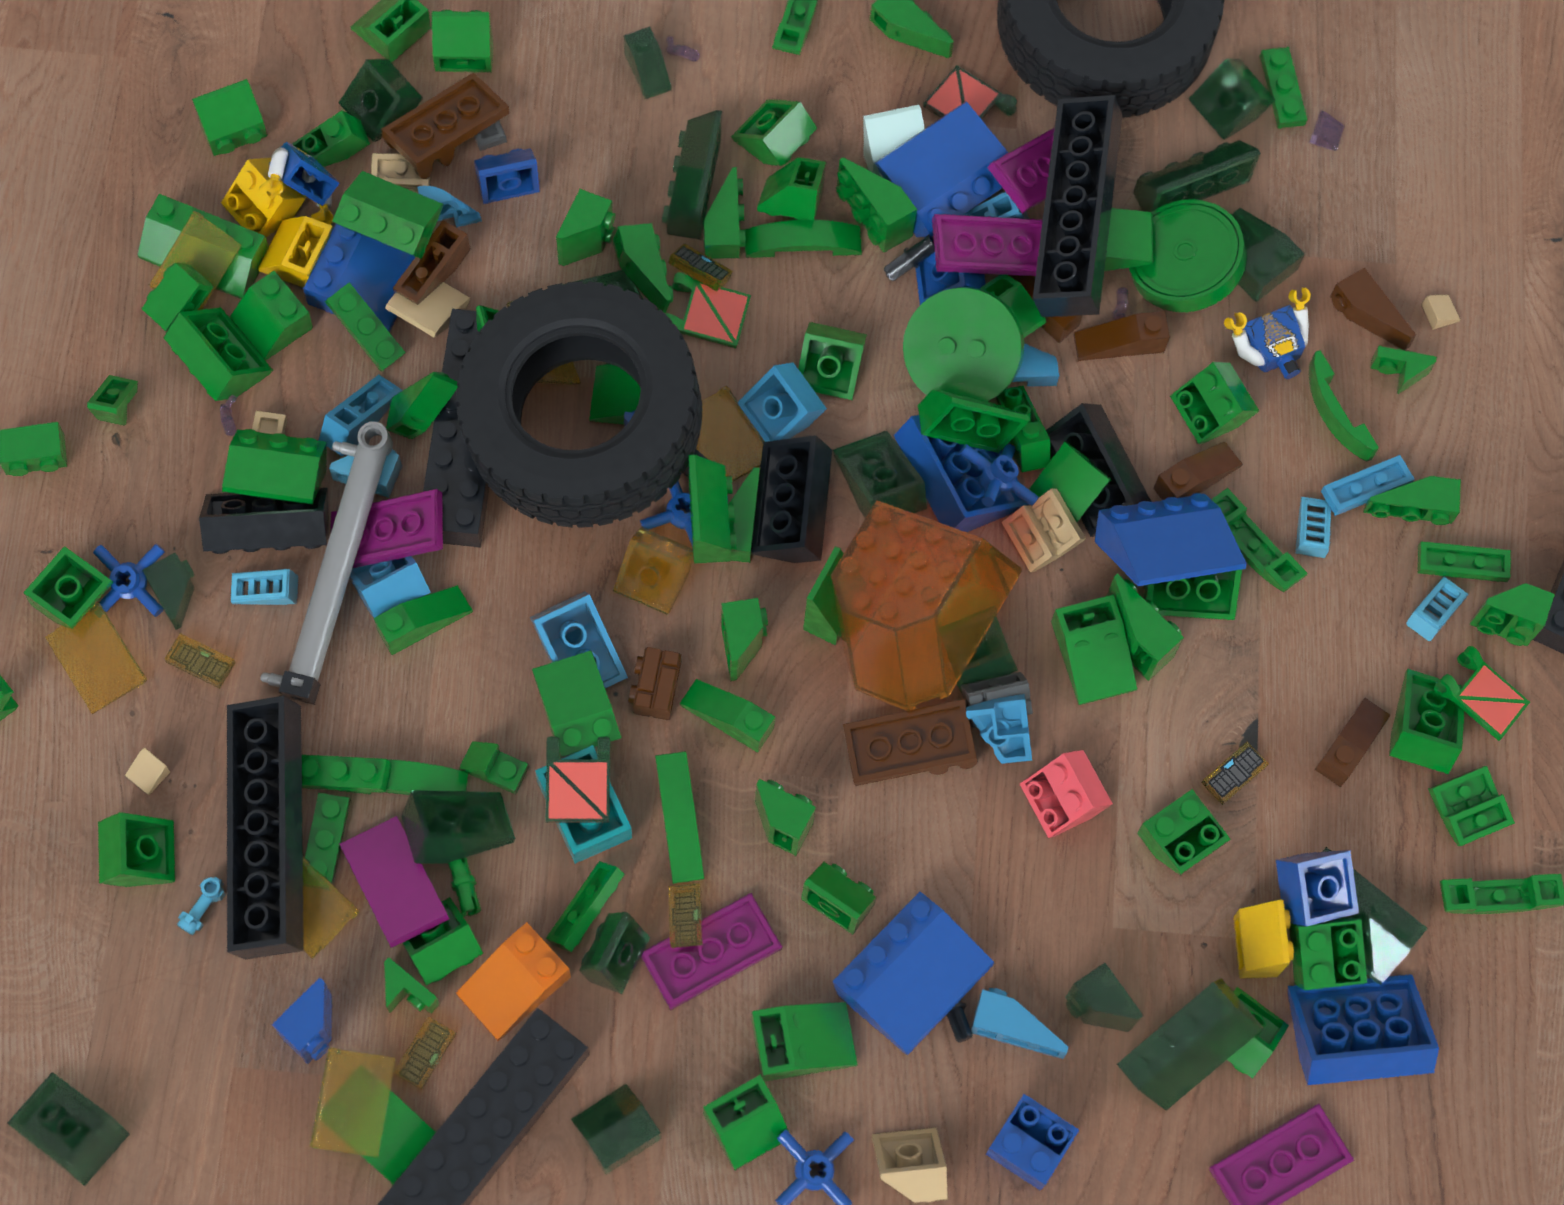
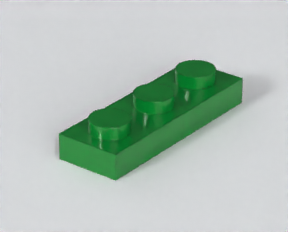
M1289 47L1262 50L1260 60L1278 129L1305 126L1308 119Z
M350 282L324 301L381 372L406 353Z
M1421 541L1418 545L1417 573L1508 582L1511 578V550Z
M302 755V788L386 793L391 762L381 758Z
M318 793L303 862V887L332 891L341 849L339 844L342 843L351 801L349 797Z
M599 861L545 939L553 946L572 952L575 946L582 940L590 924L598 917L601 908L617 889L619 882L625 874L618 867Z

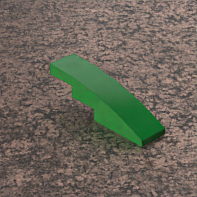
M683 751L655 755L672 882L674 884L703 880V865L687 753Z

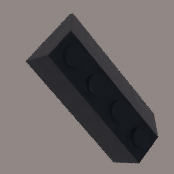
M1081 403L1046 429L1050 438L1051 459L1066 441L1086 456L1090 463L1111 478L1081 518L1090 537H1094L1096 534L1099 510L1109 509L1116 505L1128 506L1142 501L1151 502L1102 405Z
M817 435L763 442L751 548L753 555L791 563L822 560L832 449Z
M319 488L313 504L235 493L206 494L199 516L203 552L212 551L215 554H223L230 550L241 549L245 552H255L261 548H273L281 551L296 546L315 549L322 545H327L329 535L328 488Z

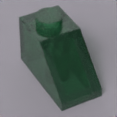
M649 26L624 35V54L645 99L671 91L672 87L663 55L651 27Z
M173 553L142 571L172 625L177 630L182 627L194 591V585L190 578L195 576L187 560L181 562L177 554Z

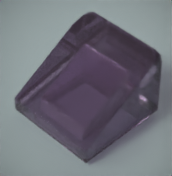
M1320 110L1309 143L1337 151L1344 125L1327 112Z

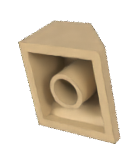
M937 1128L872 1134L881 1180L914 1203L947 1199V1169Z

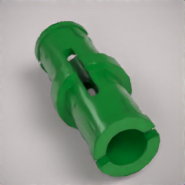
M459 850L451 852L446 856V860L453 880L451 882L452 891H455L458 897L461 914L463 917L476 915L481 912V907L474 886L477 884L475 876L471 875L466 852L464 850L461 852Z

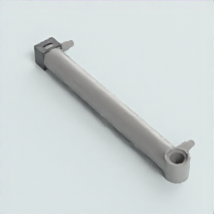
M371 421L365 423L360 428L357 437L358 445L337 441L332 445L334 451L353 456L354 460L289 671H284L283 676L264 672L260 678L262 682L279 687V692L289 699L315 705L321 686L318 682L386 456L393 449L392 437L379 422ZM376 435L382 436L380 443L374 446L369 445L372 437Z

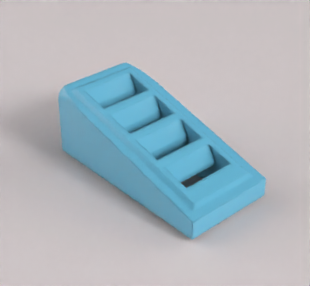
M1301 497L1295 547L1296 554L1325 558L1329 552L1331 508L1326 500ZM1307 507L1323 508V513L1308 511ZM1307 516L1320 518L1322 522L1307 520ZM1307 526L1320 528L1321 532L1307 530ZM1306 536L1320 538V542L1306 540Z
M290 569L232 573V604H297L298 575ZM244 581H248V595H243ZM257 582H260V594H256ZM270 582H273V593H269Z
M1443 577L1415 609L1406 624L1423 638L1431 641L1469 594L1446 577ZM1440 591H1443L1445 594H1447L1448 596H1450V597H1451L1452 599H1454L1455 601L1452 602V601L1449 600L1447 597H1445L1443 594H1441Z

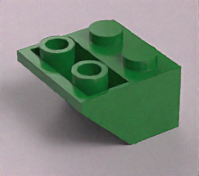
M380 0L351 26V30L392 63L431 29L429 9L418 0Z
M452 10L432 11V47L436 72H492L493 37L490 12L472 10L470 12H456Z
M797 157L767 177L757 211L764 212L770 216L782 215L794 217L801 221H814L823 193L826 162Z
M1000 274L979 288L998 296L1012 309L1020 323L1024 338L1046 323V318L1041 317L1034 301L1023 285L1010 276Z
M1212 362L1170 395L1199 445L1240 427L1259 412L1258 407L1230 362Z
M1524 583L1488 598L1473 616L1469 625L1476 627L1481 633L1487 635L1495 634L1506 638L1507 642L1513 645L1528 646L1545 626L1555 594Z
M759 778L756 784L755 804L769 843L797 856L813 826L816 806L812 805L813 802L809 798L801 794L794 796L784 791V787L773 780H767L766 782Z
M1193 789L1145 821L1137 832L1154 857L1179 875H1182L1231 840Z
M1338 918L1310 926L1290 923V941H1292L1294 948L1292 964L1295 985L1303 990H1313L1367 983L1361 919Z
M761 1075L703 1107V1115L734 1170L741 1168L781 1145L777 1136L785 1129L789 1132L779 1107Z

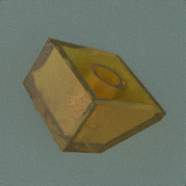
M641 527L629 541L613 592L668 615L688 577L694 560L693 549Z

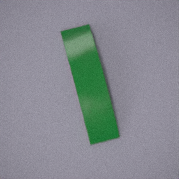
M788 0L772 49L796 55L801 54L813 21L818 0Z
M789 220L754 226L745 229L746 258L775 257V252L832 250L833 256L861 255L860 226L828 220Z
M1321 350L1316 351L1309 363L1308 372L1310 390L1316 408L1336 439L1350 452L1368 462L1373 459L1379 447L1364 423L1357 427H1353L1329 387L1335 373Z
M1226 488L1211 499L1221 508L1245 561L1261 577L1280 591L1285 592L1307 576L1308 573L1288 552L1283 554L1246 515L1247 508L1229 488Z
M387 759L391 762L386 793L432 797L433 801L465 804L468 772L426 763ZM343 791L352 793L371 794V792Z
M1561 874L1531 875L1524 879L1472 881V878L1440 881L1444 910L1447 913L1499 914L1564 906V886Z

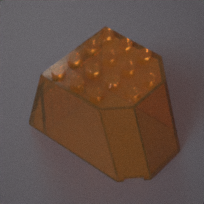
M876 500L831 574L843 650L856 691L906 711L917 708V704L933 698L940 697V699L950 696L1022 573V568L984 538Z

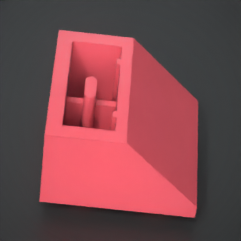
M1084 750L1063 753L1020 783L1048 838H1052L1092 819L1113 804Z

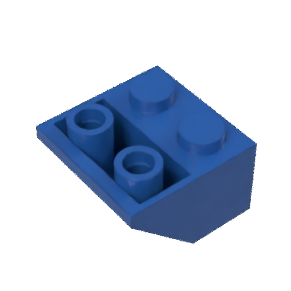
M1023 1094L985 1155L1041 1191L1078 1134L1079 1129L1026 1094Z

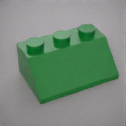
M361 171L344 192L332 222L422 259L444 204Z
M221 307L179 312L163 337L171 346L172 351L180 357L189 368L190 373L198 379L208 395L215 401L237 398L273 371Z
M932 389L918 404L922 435L962 445L967 444L971 447L999 453L1030 421L1028 415L1012 408L942 390Z
M237 429L229 445L222 492L313 504L326 474L327 442L318 441L310 437L297 438L281 433L268 434L256 432L252 429Z
M689 455V494L694 564L731 562V551H737L736 532L730 533L729 527L730 522H735L734 504H728L727 494H733L732 476H726V469L723 464L697 455Z
M1242 569L1144 585V599L1152 601L1162 616L1235 620Z

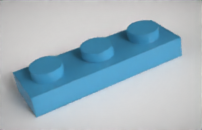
M1398 455L1323 486L1321 493L1334 515L1337 516L1366 504L1372 496L1412 483L1415 478L1401 455Z

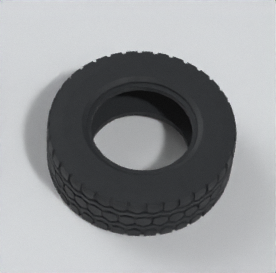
M998 0L997 26L1001 45L1005 55L1008 56L1009 63L1014 71L1018 70V76L1026 85L1029 83L1030 88L1039 96H1045V100L1057 106L1058 99L1115 95L1122 112V118L1131 117L1132 114L1138 116L1149 113L1150 109L1154 111L1165 106L1167 102L1170 103L1178 98L1193 84L1207 63L1222 20L1224 0H1157L1163 14V23L1151 33L1130 41H1106L1083 33L1063 15L1057 0Z
M582 281L567 282V285H562V283L547 286L548 289L542 290L540 288L528 293V296L525 298L521 296L512 301L508 308H502L494 315L492 321L489 320L482 327L480 336L476 335L469 346L470 352L465 354L461 364L462 370L459 371L456 389L458 421L480 475L493 492L515 510L518 508L520 513L532 519L536 517L538 521L553 525V522L557 526L573 528V525H577L578 528L593 527V524H598V526L613 523V520L616 519L621 521L629 518L636 511L640 513L650 507L653 500L657 502L667 493L668 487L671 489L680 479V473H684L688 467L689 455H694L702 425V397L694 361L686 341L675 324L672 323L671 319L661 309L658 310V307L646 298L642 300L640 295L632 291L626 290L625 292L622 287L610 284L604 286L603 283L599 282L583 284ZM581 360L602 361L621 368L638 383L641 388L640 398L631 420L617 435L600 445L581 450L557 449L534 439L521 426L523 406L531 389L544 375L561 365Z

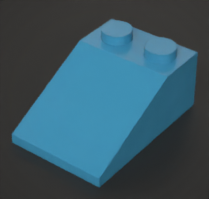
M586 591L530 617L551 663L592 651L605 688L628 678L593 600Z

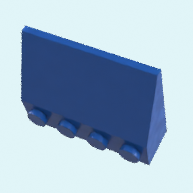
M964 102L879 159L875 164L882 177L900 186L916 207L917 213L913 231L915 236L926 237L930 235L932 237V218L934 214L964 215L1003 188L987 167L993 161L1008 154V152L968 102Z
M335 224L303 288L307 304L334 314L324 301L350 282L390 332L397 315L388 311L385 307L396 293L393 291V287L412 263L415 256Z
M919 415L911 416L894 434L946 537L972 531L1014 513L1023 505L1029 506L1028 503L1010 490L1002 491L998 494L992 506H985L982 503V498L986 490L979 481L983 471L959 454L964 445L922 435ZM971 447L988 460L996 459L1003 451L1001 450L999 453Z
M1195 493L1192 496L1181 498L1169 497L1155 502L1142 501L1128 506L1116 505L1109 509L1099 510L1095 543L1137 586L1246 569L1247 563L1221 508L1206 494Z
M920 891L832 982L840 999L908 1055L994 965V961L943 909Z
M1412 974L1367 978V983L1313 990H1303L1297 985L1288 986L1287 993L1298 1055L1307 1085L1434 1073L1439 1046Z

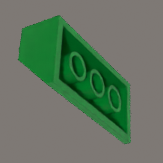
M159 194L145 218L138 258L165 269L175 262L189 264L211 283L215 289L242 299L260 272L258 267L268 249V243L265 235Z

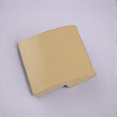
M372 153V175L418 193L417 186H430V177L429 179L420 178L416 174L414 167L401 154Z
M443 282L419 305L396 292L386 304L385 309L435 338L449 328L452 308L466 309L470 297Z
M1050 489L1038 498L1033 506L1023 505L1002 521L1004 528L1030 572L1041 569L1086 540L1057 489Z

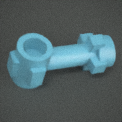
M215 877L202 881L200 884L202 895L189 913L182 911L178 917L180 919L177 924L178 927L191 935L196 930H201L203 924L199 920L210 904L222 901L226 895L222 880Z

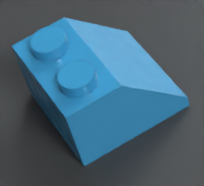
M794 363L774 365L737 402L765 442L792 438L808 428L827 409Z
M411 556L352 568L349 578L373 618L401 603L431 593L416 561Z

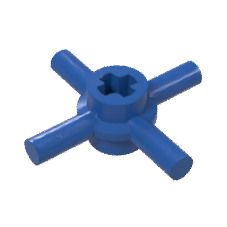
M967 444L959 452L960 455L983 471L979 481L986 490L982 503L987 507L994 504L998 494L1008 490L1031 506L1038 500L1039 496L1015 480L1019 474V469L1012 460L1016 448L1011 444H1007L1004 447L1000 456L990 460Z
M678 480L671 489L669 488L672 499L668 502L666 511L641 519L640 524L643 531L667 523H671L677 528L685 529L693 548L690 494L683 493Z
M155 544L136 564L132 562L120 564L103 545L98 546L93 551V554L111 571L109 579L113 583L111 590L97 603L92 612L101 618L120 598H137L154 617L160 615L164 608L146 591L147 576L145 572L165 553L164 549ZM130 576L128 579L131 580V583L127 586L128 582L126 579Z
M786 1129L777 1136L778 1141L797 1160L795 1164L796 1180L775 1199L778 1205H789L805 1188L813 1191L823 1189L837 1205H851L853 1203L832 1180L834 1176L833 1161L854 1141L846 1131L824 1152L819 1150L806 1152ZM809 1164L819 1165L820 1169L817 1172L820 1176H810L809 1171L812 1169L809 1167Z

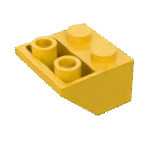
M271 158L248 159L221 201V204L242 227L268 237L278 230L282 220L294 218L305 201L306 196L282 181L284 190L274 199L270 200L271 195L269 191L262 195L259 187L270 179L268 172Z
M307 216L282 220L258 267V271L265 274L275 271L282 280L304 288L333 230V226Z
M1276 900L1239 909L1233 916L1239 979L1278 977L1294 957L1293 943L1288 941L1287 929L1290 928L1289 910H1284V900Z

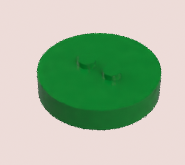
M1195 199L1171 202L1152 211L1153 264L1129 268L1133 283L1144 299L1164 310L1193 312L1208 308L1228 296L1241 280L1247 260L1243 234L1235 218L1224 208L1214 203Z
M957 287L944 290L924 301L910 318L903 340L904 361L910 377L926 395L932 389L988 402L1005 391L1019 372L1024 355L1022 328L1012 309L993 293L974 287Z

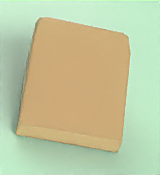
M1430 295L1425 297L1421 304L1433 330L1460 321L1449 295Z
M143 748L125 776L147 795H150L169 775L170 771L163 762L146 748Z

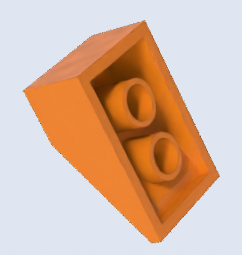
M526 922L497 948L456 992V995L495 1039L499 1041L571 978L570 969Z

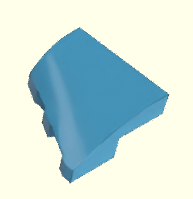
M417 186L418 194L444 204L437 221L454 218L456 227L482 222L479 212L448 192L433 186Z
M1024 343L1022 364L1013 382H1027V386H1056L1059 379L1056 357Z
M1025 694L997 698L966 708L967 718L972 719L980 730L981 737L993 748L994 755L1001 764L1032 761Z

